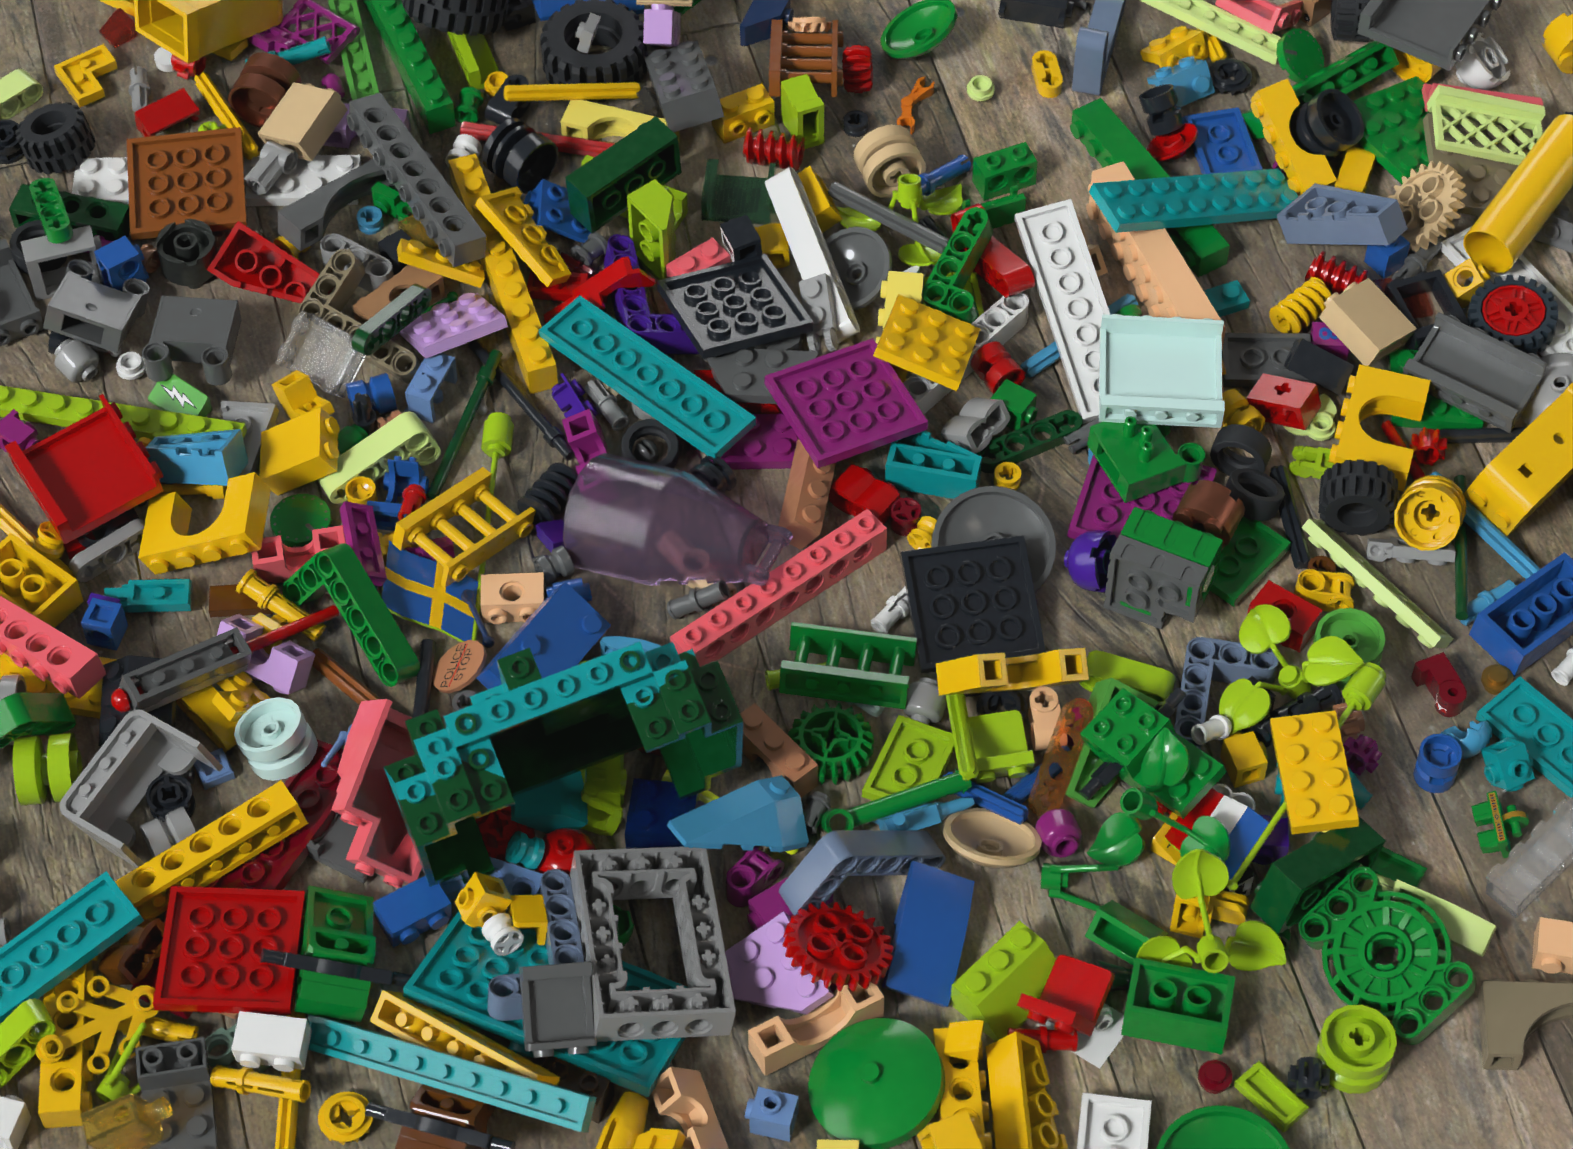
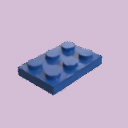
M1239 107L1184 116L1186 123L1194 124L1199 132L1197 139L1191 146L1202 174L1262 170Z

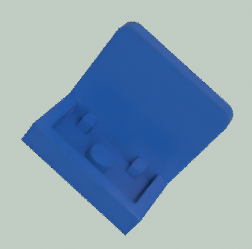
M542 179L533 191L527 193L524 204H529L533 210L532 218L537 226H543L545 231L550 230L580 243L588 240L591 232L570 213L567 188Z

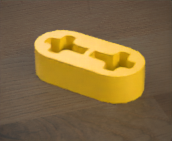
M1047 50L1036 52L1032 57L1031 71L1037 91L1046 98L1057 97L1062 92L1063 77L1057 57L1054 53Z

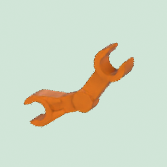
M925 76L920 77L916 81L912 92L901 99L902 115L897 119L896 125L909 126L911 135L915 131V119L911 116L913 106L918 101L924 100L934 93L935 82H932L929 87H924Z

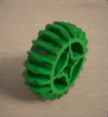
M826 701L822 709L813 705L811 713L803 710L800 719H794L792 728L788 732V736L818 764V777L821 784L826 779H832V782L836 785L838 778L842 777L848 782L851 774L859 776L861 767L867 768L869 758H872L874 753V746H872L874 744V735L871 732L869 722H864L862 713L854 715L852 706L843 710L840 702L835 708H831Z

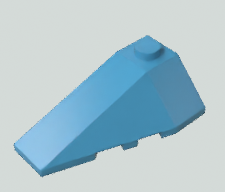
M783 775L756 780L678 816L667 824L671 832L687 848L722 849L724 844L741 845L742 850L753 851L754 846H769L771 852H784L807 847L809 842L801 797Z

